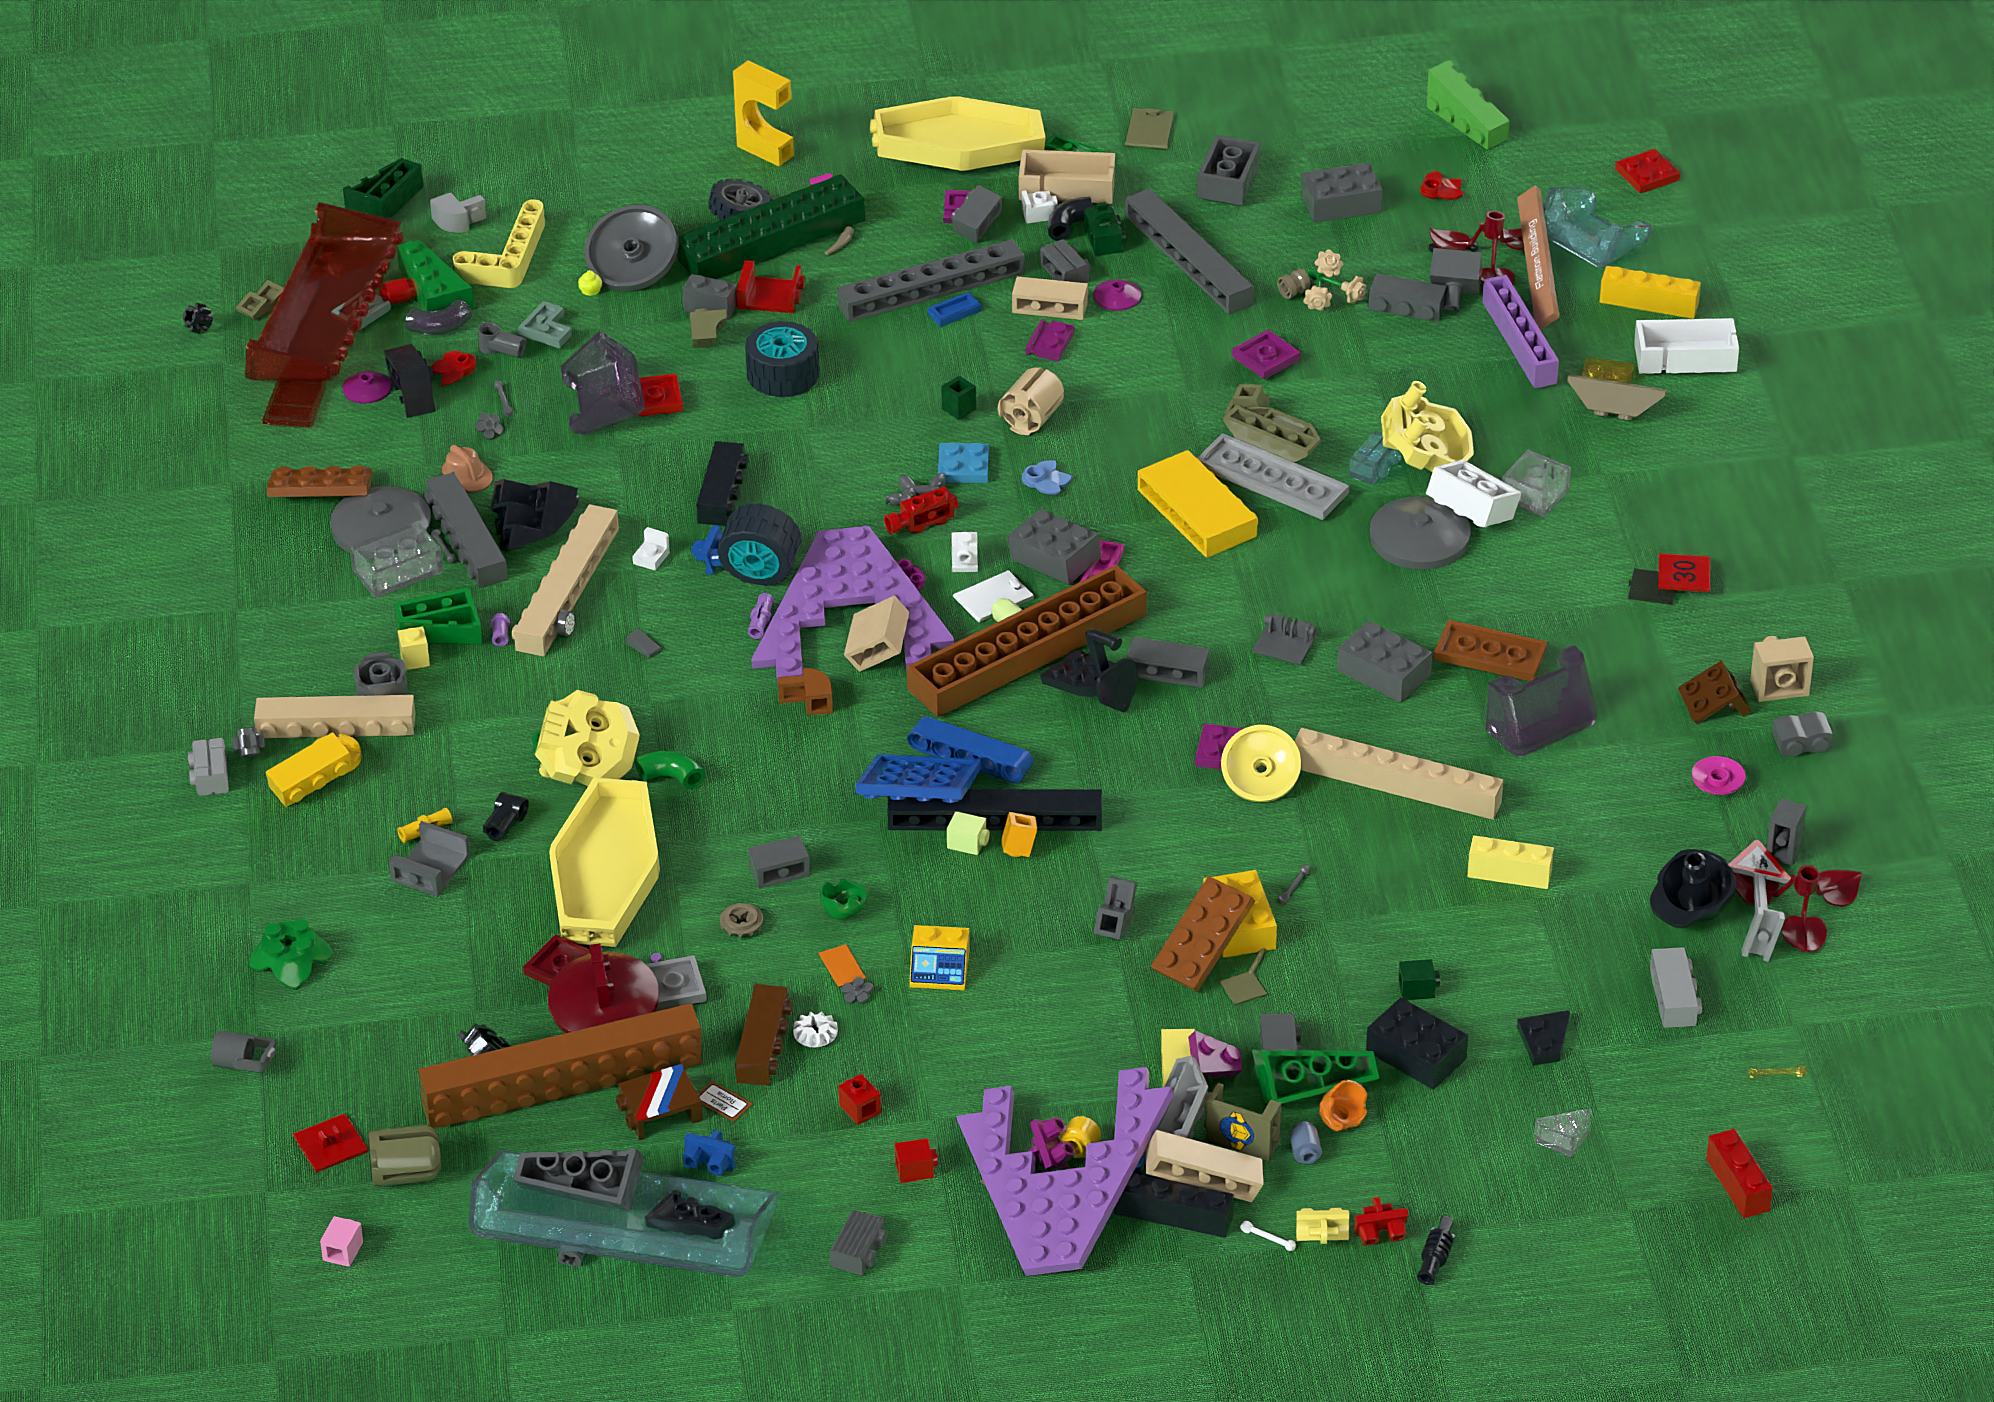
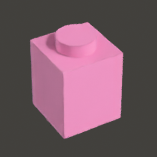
M333 1217L320 1240L323 1261L350 1267L363 1244L360 1222Z

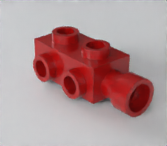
M944 486L901 501L900 513L893 512L884 516L885 527L889 534L900 532L903 527H906L909 532L921 533L925 530V527L932 524L943 525L947 523V519L954 517V510L959 507L958 500Z

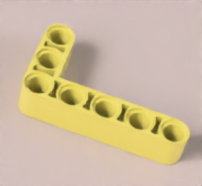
M539 200L524 202L502 255L468 251L458 252L453 256L454 272L468 284L505 288L519 286L523 281L545 226L543 203Z

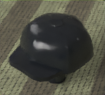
M1697 849L1682 850L1659 872L1657 877L1658 883L1650 896V907L1659 919L1675 928H1685L1697 921L1712 920L1726 908L1735 895L1737 883L1733 870L1724 858L1713 852Z

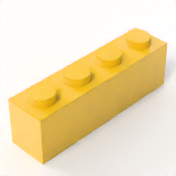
M1606 266L1601 279L1600 303L1694 319L1699 305L1701 282Z

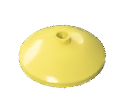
M1254 725L1240 730L1228 741L1222 754L1221 767L1227 785L1235 794L1252 802H1269L1284 796L1293 788L1299 778L1301 757L1296 743L1287 733L1269 725ZM1265 766L1267 769L1261 773L1257 771V768Z

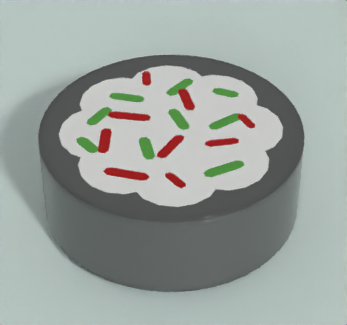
M562 610L556 619V631L560 636L569 637L575 628V615L572 611Z

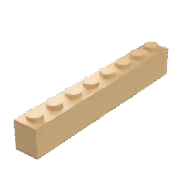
M589 504L584 514L580 515L576 528L571 530L567 543L562 545L558 558L553 560L548 575L543 577L541 586L537 592H534L530 605L523 610L520 622L513 627L512 639L515 640L516 651L543 657L546 655L558 634L556 631L558 614L562 610L571 611L619 530L617 510Z
M1304 728L1300 729L1294 741L1300 752L1302 771L1494 820L1502 803L1503 779Z

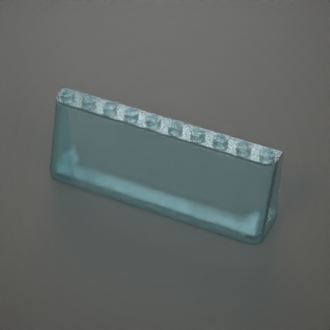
M500 1150L472 1179L469 1227L475 1235L483 1238L741 1277L753 1265L776 1211L778 1192L641 1171L630 1211L627 1212L523 1189L513 1181L521 1153ZM677 1190L681 1192L682 1198H696L699 1205L703 1207L712 1205L734 1214L735 1226L730 1230L727 1229L721 1239H710L706 1236L685 1235L681 1232L660 1231L659 1229L646 1227L645 1216L669 1193Z

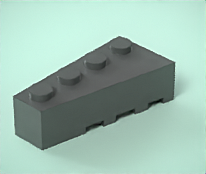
M626 1149V1151L601 1150V1152L521 1153L513 1181L523 1189L629 1212L644 1156L637 1149Z

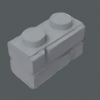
M215 738L209 741H194L192 743L193 752H188L189 768H194V770H189L191 786L196 785L199 796L211 795L212 792L215 794L227 793L229 784L224 740L222 738Z

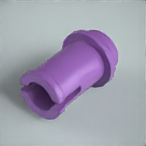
M502 613L495 614L490 620V627L493 632L492 643L496 646H505L509 640L508 628L510 620Z

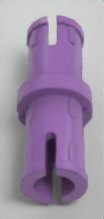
M762 593L758 596L756 607L750 615L751 623L747 631L748 635L754 639L762 638L765 626L771 619L770 611L774 604V598L768 593Z

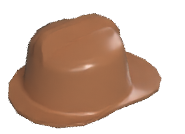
M455 444L450 447V452L446 456V462L442 466V473L444 475L454 472L464 490L468 492H478L490 486L493 480L492 472L480 461L474 449L457 447Z

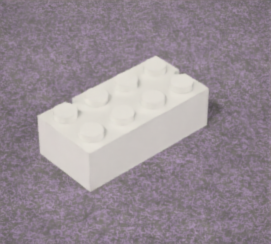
M1733 318L1636 320L1634 345L1639 374L1661 373L1662 370H1666V373L1674 374L1737 372L1739 345Z

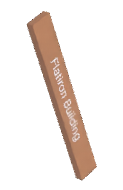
M1535 185L1517 197L1534 320L1541 330L1559 318L1541 189Z

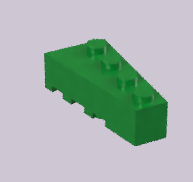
M420 240L397 245L399 269L406 279L411 278L416 288L415 298L429 322L474 310L472 287Z
M1252 1049L1264 1104L1268 1105L1270 1100L1283 1104L1326 1093L1343 1080H1352L1361 1084L1380 1079L1373 1051Z

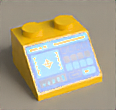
M914 925L910 987L965 990L970 953L969 928Z

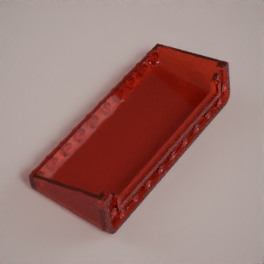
M321 202L318 203L315 209L317 221L311 225V235L258 341L250 339L246 346V379L255 381H332L334 376L338 377L341 361H346L348 347H352L355 340V332H359L361 329L362 317H367L369 303H373L376 296V288L380 289L383 274L388 273L390 260L395 258L396 246L402 243L403 232H400L401 222ZM344 303L342 309L339 310V315L331 312Z

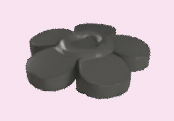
M482 412L478 416L480 421L475 424V429L478 432L484 431L483 435L486 439H492L494 434L500 435L502 433L503 427L497 424L500 421L497 414H492L489 417L488 413Z
M862 977L854 978L852 981L853 985L846 983L842 986V992L845 994L844 1000L849 1004L855 1003L856 1000L859 1003L866 1002L869 999L868 994L873 991L872 983H865Z

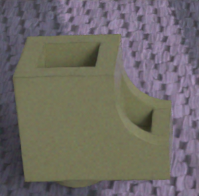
M701 308L690 312V334L693 348L717 346V332L721 328L727 327L726 309L708 311V309Z
M1239 384L1224 416L1236 404L1243 405L1244 407H1268L1271 402L1269 393H1264L1263 385Z

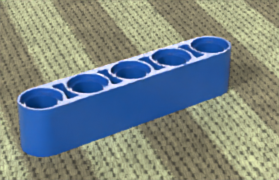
M922 717L907 735L909 745L917 751L935 757L981 759L980 772L1011 783H1019L1034 762L1032 755L1022 748L930 717Z

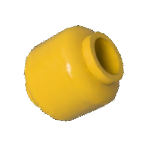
M1077 1116L1072 1118L1066 1125V1132L1060 1135V1143L1062 1141L1069 1142L1075 1152L1073 1157L1085 1158L1087 1144L1100 1142L1101 1131L1092 1119L1085 1116Z

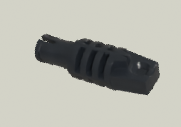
M1443 1215L1438 1228L1431 1227L1421 1253L1423 1263L1417 1275V1279L1425 1285L1434 1284L1439 1268L1445 1265L1456 1237L1455 1234L1450 1233L1453 1218Z

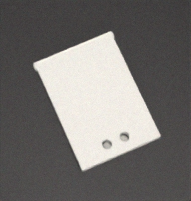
M1009 570L953 595L979 623L993 617L991 608L1001 598L1010 599L1017 606L1034 599V595Z

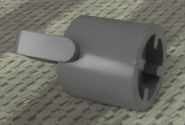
M218 1030L212 1043V1065L262 1072L276 1054L275 1040ZM255 1047L266 1048L260 1057V1061L253 1060Z

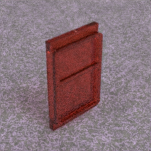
M280 372L262 423L312 427L326 390L328 375Z

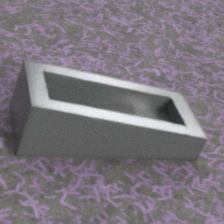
M639 629L627 636V644L648 658L661 651V647Z

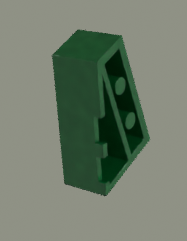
M401 158L379 169V174L370 179L366 176L361 179L360 184L352 188L349 185L344 187L345 211L385 224L423 188L421 164Z

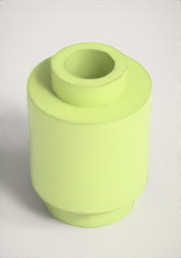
M1001 598L993 604L991 613L994 620L999 622L1022 609L1010 599Z

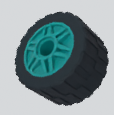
M778 321L758 327L747 337L745 343L747 379L750 385L757 391L769 396L789 397L801 394L815 385L819 378V351L817 336L811 329L791 321Z
M759 503L745 504V506H740L731 513L718 544V558L725 570L742 582L763 586L775 585L785 580L786 576L790 573L801 544V532L793 519L782 510Z

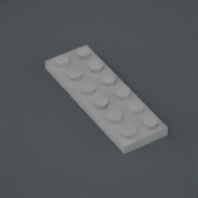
M1223 433L1198 457L1201 463L1209 471H1212L1214 475L1321 520L1349 494V485Z

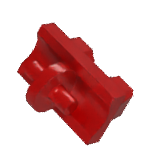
M1379 1196L1373 1197L1372 1206L1363 1207V1214L1355 1216V1224L1352 1226L1354 1235L1359 1234L1364 1246L1378 1243V1231L1387 1230L1389 1240L1392 1242L1404 1240L1408 1218L1407 1208L1393 1210L1391 1203L1382 1204Z

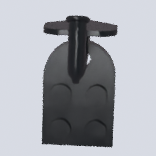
M1089 629L1085 634L1090 655L1081 651L1071 652L1068 657L1050 666L1047 671L1040 675L1044 685L1078 696L1089 697L1098 695L1101 704L1120 712H1126L1129 709L1139 681L1136 664L1132 659L1123 658L1117 663L1107 660L1104 645L1109 646L1112 651H1116L1122 644V638L1095 629Z

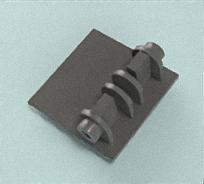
M1276 613L1266 614L1264 624L1267 625L1252 652L1301 665L1318 635L1316 626H1312L1311 622H1304L1295 618L1290 624V617L1288 616L1284 620V616L1277 615Z

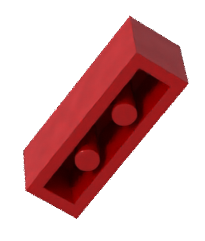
M1735 1128L1709 1135L1706 1160L1743 1219L1769 1212L1773 1188Z

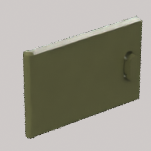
M1133 108L1125 146L1168 149L1174 111Z

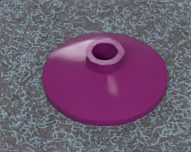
M1108 280L1100 283L1095 288L1094 300L1099 306L1107 310H1127L1140 302L1141 290L1136 284L1127 280Z
M358 372L345 380L342 387L343 394L348 400L355 403H375L384 399L390 393L391 381L380 372Z

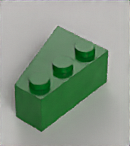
M469 587L393 603L395 624L398 631L423 627L427 643L482 645L481 623Z

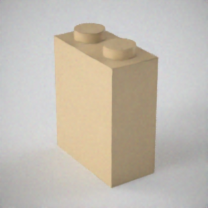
M895 595L853 615L844 656L859 672L901 652L910 612Z

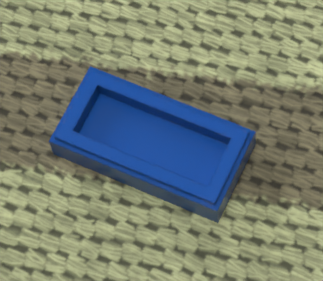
M969 292L928 307V315L940 327L981 311V304Z

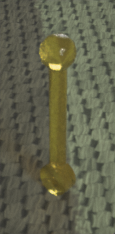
M1803 1065L1788 1069H1757L1756 1067H1751L1748 1070V1074L1752 1078H1756L1758 1075L1796 1074L1799 1077H1804L1807 1072V1068Z

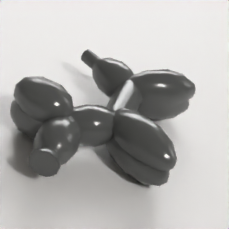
M939 473L933 477L930 485L915 486L911 477L900 475L899 488L903 493H893L890 496L885 495L886 504L900 505L901 501L946 486V476L944 473Z

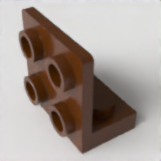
M1722 660L1678 687L1681 697L1696 724L1727 705L1732 710L1737 709L1743 717L1752 712L1735 676Z

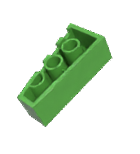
M1450 60L1428 70V109L1487 150L1508 140L1509 120L1491 101L1485 102L1482 92L1477 87L1473 89L1466 82L1468 78L1462 72L1458 74L1453 69L1454 64Z

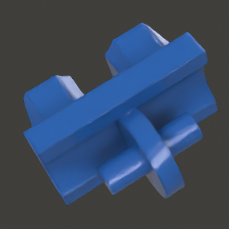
M712 526L707 539L694 542L691 548V552L697 561H705L707 566L706 574H714L717 566H723L717 554L718 544L723 534L720 526Z
M713 1131L711 1137L687 1132L684 1138L683 1164L685 1167L695 1169L700 1162L706 1163L711 1174L721 1176L726 1169L733 1171L736 1166V1161H734L735 1145L723 1141L721 1131Z

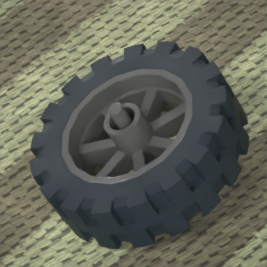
M728 178L725 181L719 180L717 184H713L708 208L714 216L717 215L718 219L723 220L729 216L767 203L772 200V196H769V192L763 190L762 186L754 185L751 181L747 180L745 182L743 179L732 180V178Z

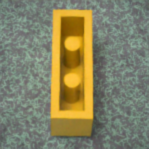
M332 732L267 770L266 776L270 789L283 805L288 807L293 803L299 802L311 792L323 788L335 778L345 775L353 768L350 752Z

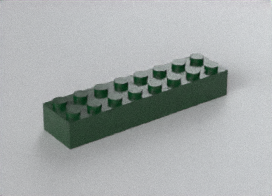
M839 174L679 236L677 259L690 275L717 279L742 269L745 261H754L755 264L845 229L848 226L850 227L865 221L864 198L842 174Z

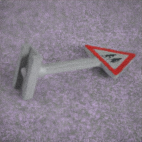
M1755 840L1728 865L1732 868L1733 872L1753 877L1755 915L1742 947V956L1748 957L1749 953L1763 955V961L1769 962L1784 923L1785 915L1783 912L1767 909L1765 879L1786 884L1791 878L1759 840Z

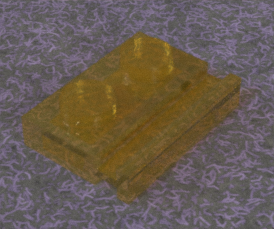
M1586 357L1582 376L1631 384L1634 363Z

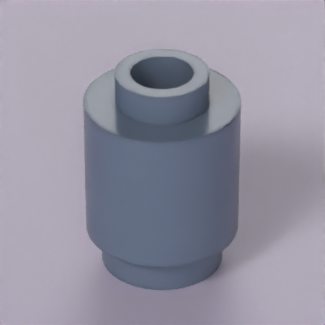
M1302 1121L1296 1123L1290 1133L1294 1158L1303 1164L1313 1163L1322 1155L1318 1131L1310 1122Z

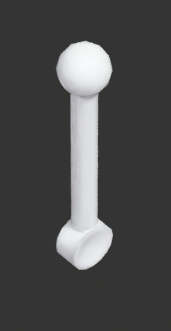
M1244 1221L1240 1226L1243 1232H1252L1285 1246L1288 1251H1293L1296 1248V1243L1293 1240L1286 1241L1255 1228L1249 1221Z

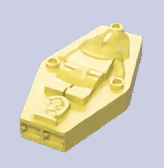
M946 97L875 110L874 119H870V133H873L872 145L877 148L879 157L959 171L1021 161L1022 150H1044L1046 137L1040 110L964 97Z
M593 778L552 842L549 854L561 937L576 944L592 945L600 943L601 946L616 947L658 880L660 872L659 857L647 782Z

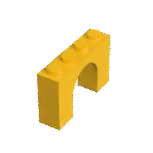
M746 61L733 71L737 147L780 167L794 156L793 137L769 125L762 117L757 101L778 110L792 99L791 80L751 61Z

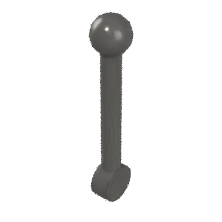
M497 380L494 382V387L498 390L504 405L503 413L507 417L512 416L513 408L509 407L502 389L503 382Z
M438 529L432 530L431 537L438 541L447 556V562L454 563L456 556L450 553L443 542L441 531Z
M1302 865L1300 867V873L1287 891L1278 896L1279 904L1286 905L1289 903L1290 894L1304 875L1310 873L1309 866Z

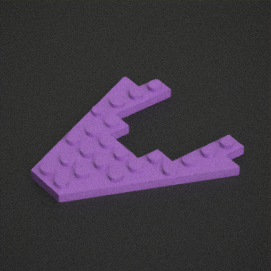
M869 526L818 531L751 658L753 669L776 666L777 677L803 675L800 628L826 625L824 608L865 603L877 604L894 595L910 612L904 635L906 670L908 665L931 655V650L943 649L954 644V637Z
M1147 1067L1119 1071L1115 1138L1110 1141L1088 1143L1085 1167L1035 1174L1036 1157L1033 1151L1009 1154L1014 1104V1090L1011 1086L984 1089L982 1112L957 1116V1121L1026 1276L1083 1268L1174 1096L1171 1086L1149 1089L1150 1073Z

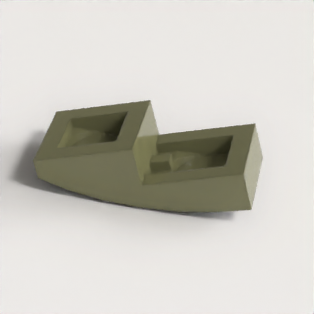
M267 280L256 294L249 291L235 309L252 319H257L276 307L288 293L284 287Z

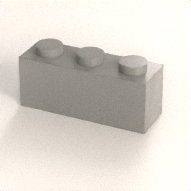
M1685 947L1652 949L1650 972L1663 1028L1696 1026L1697 1014H1702L1701 998H1696L1697 981L1696 978L1691 977L1693 965L1691 958L1687 959Z

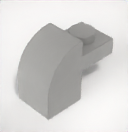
M448 193L430 200L432 219L445 231L454 233L470 231L469 224L486 219L485 199L481 195L459 202L452 193Z

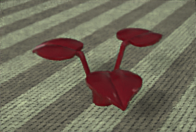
M1488 211L1485 223H1480L1472 239L1462 232L1436 230L1430 227V237L1438 248L1466 251V247H1472L1483 231L1486 238L1493 240L1491 268H1482L1481 283L1484 284V279L1507 275L1512 285L1515 284L1513 272L1509 269L1496 268L1495 266L1497 240L1505 243L1509 248L1524 250L1522 229L1503 230L1505 220L1503 213Z
M1804 865L1799 868L1797 876L1792 875L1791 879L1780 889L1779 882L1765 879L1767 905L1770 904L1772 896L1779 897L1793 884L1796 892L1804 897L1801 917L1789 916L1784 920L1781 933L1786 942L1803 952L1811 953L1819 950L1826 940L1827 928L1819 917H1807L1810 895L1816 891V895H1823L1825 902L1830 905L1839 907L1850 905L1857 897L1862 873L1849 870H1828L1819 873L1818 869L1814 866ZM1733 872L1737 883L1736 892L1745 902L1755 906L1753 877Z

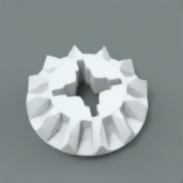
M810 1011L808 1016L800 1015L799 1021L794 1022L793 1034L795 1039L808 1047L825 1046L831 1043L837 1036V1022L833 1021L832 1015L825 1016L822 1011L818 1015H814ZM817 1025V1028H819L818 1033L811 1026Z

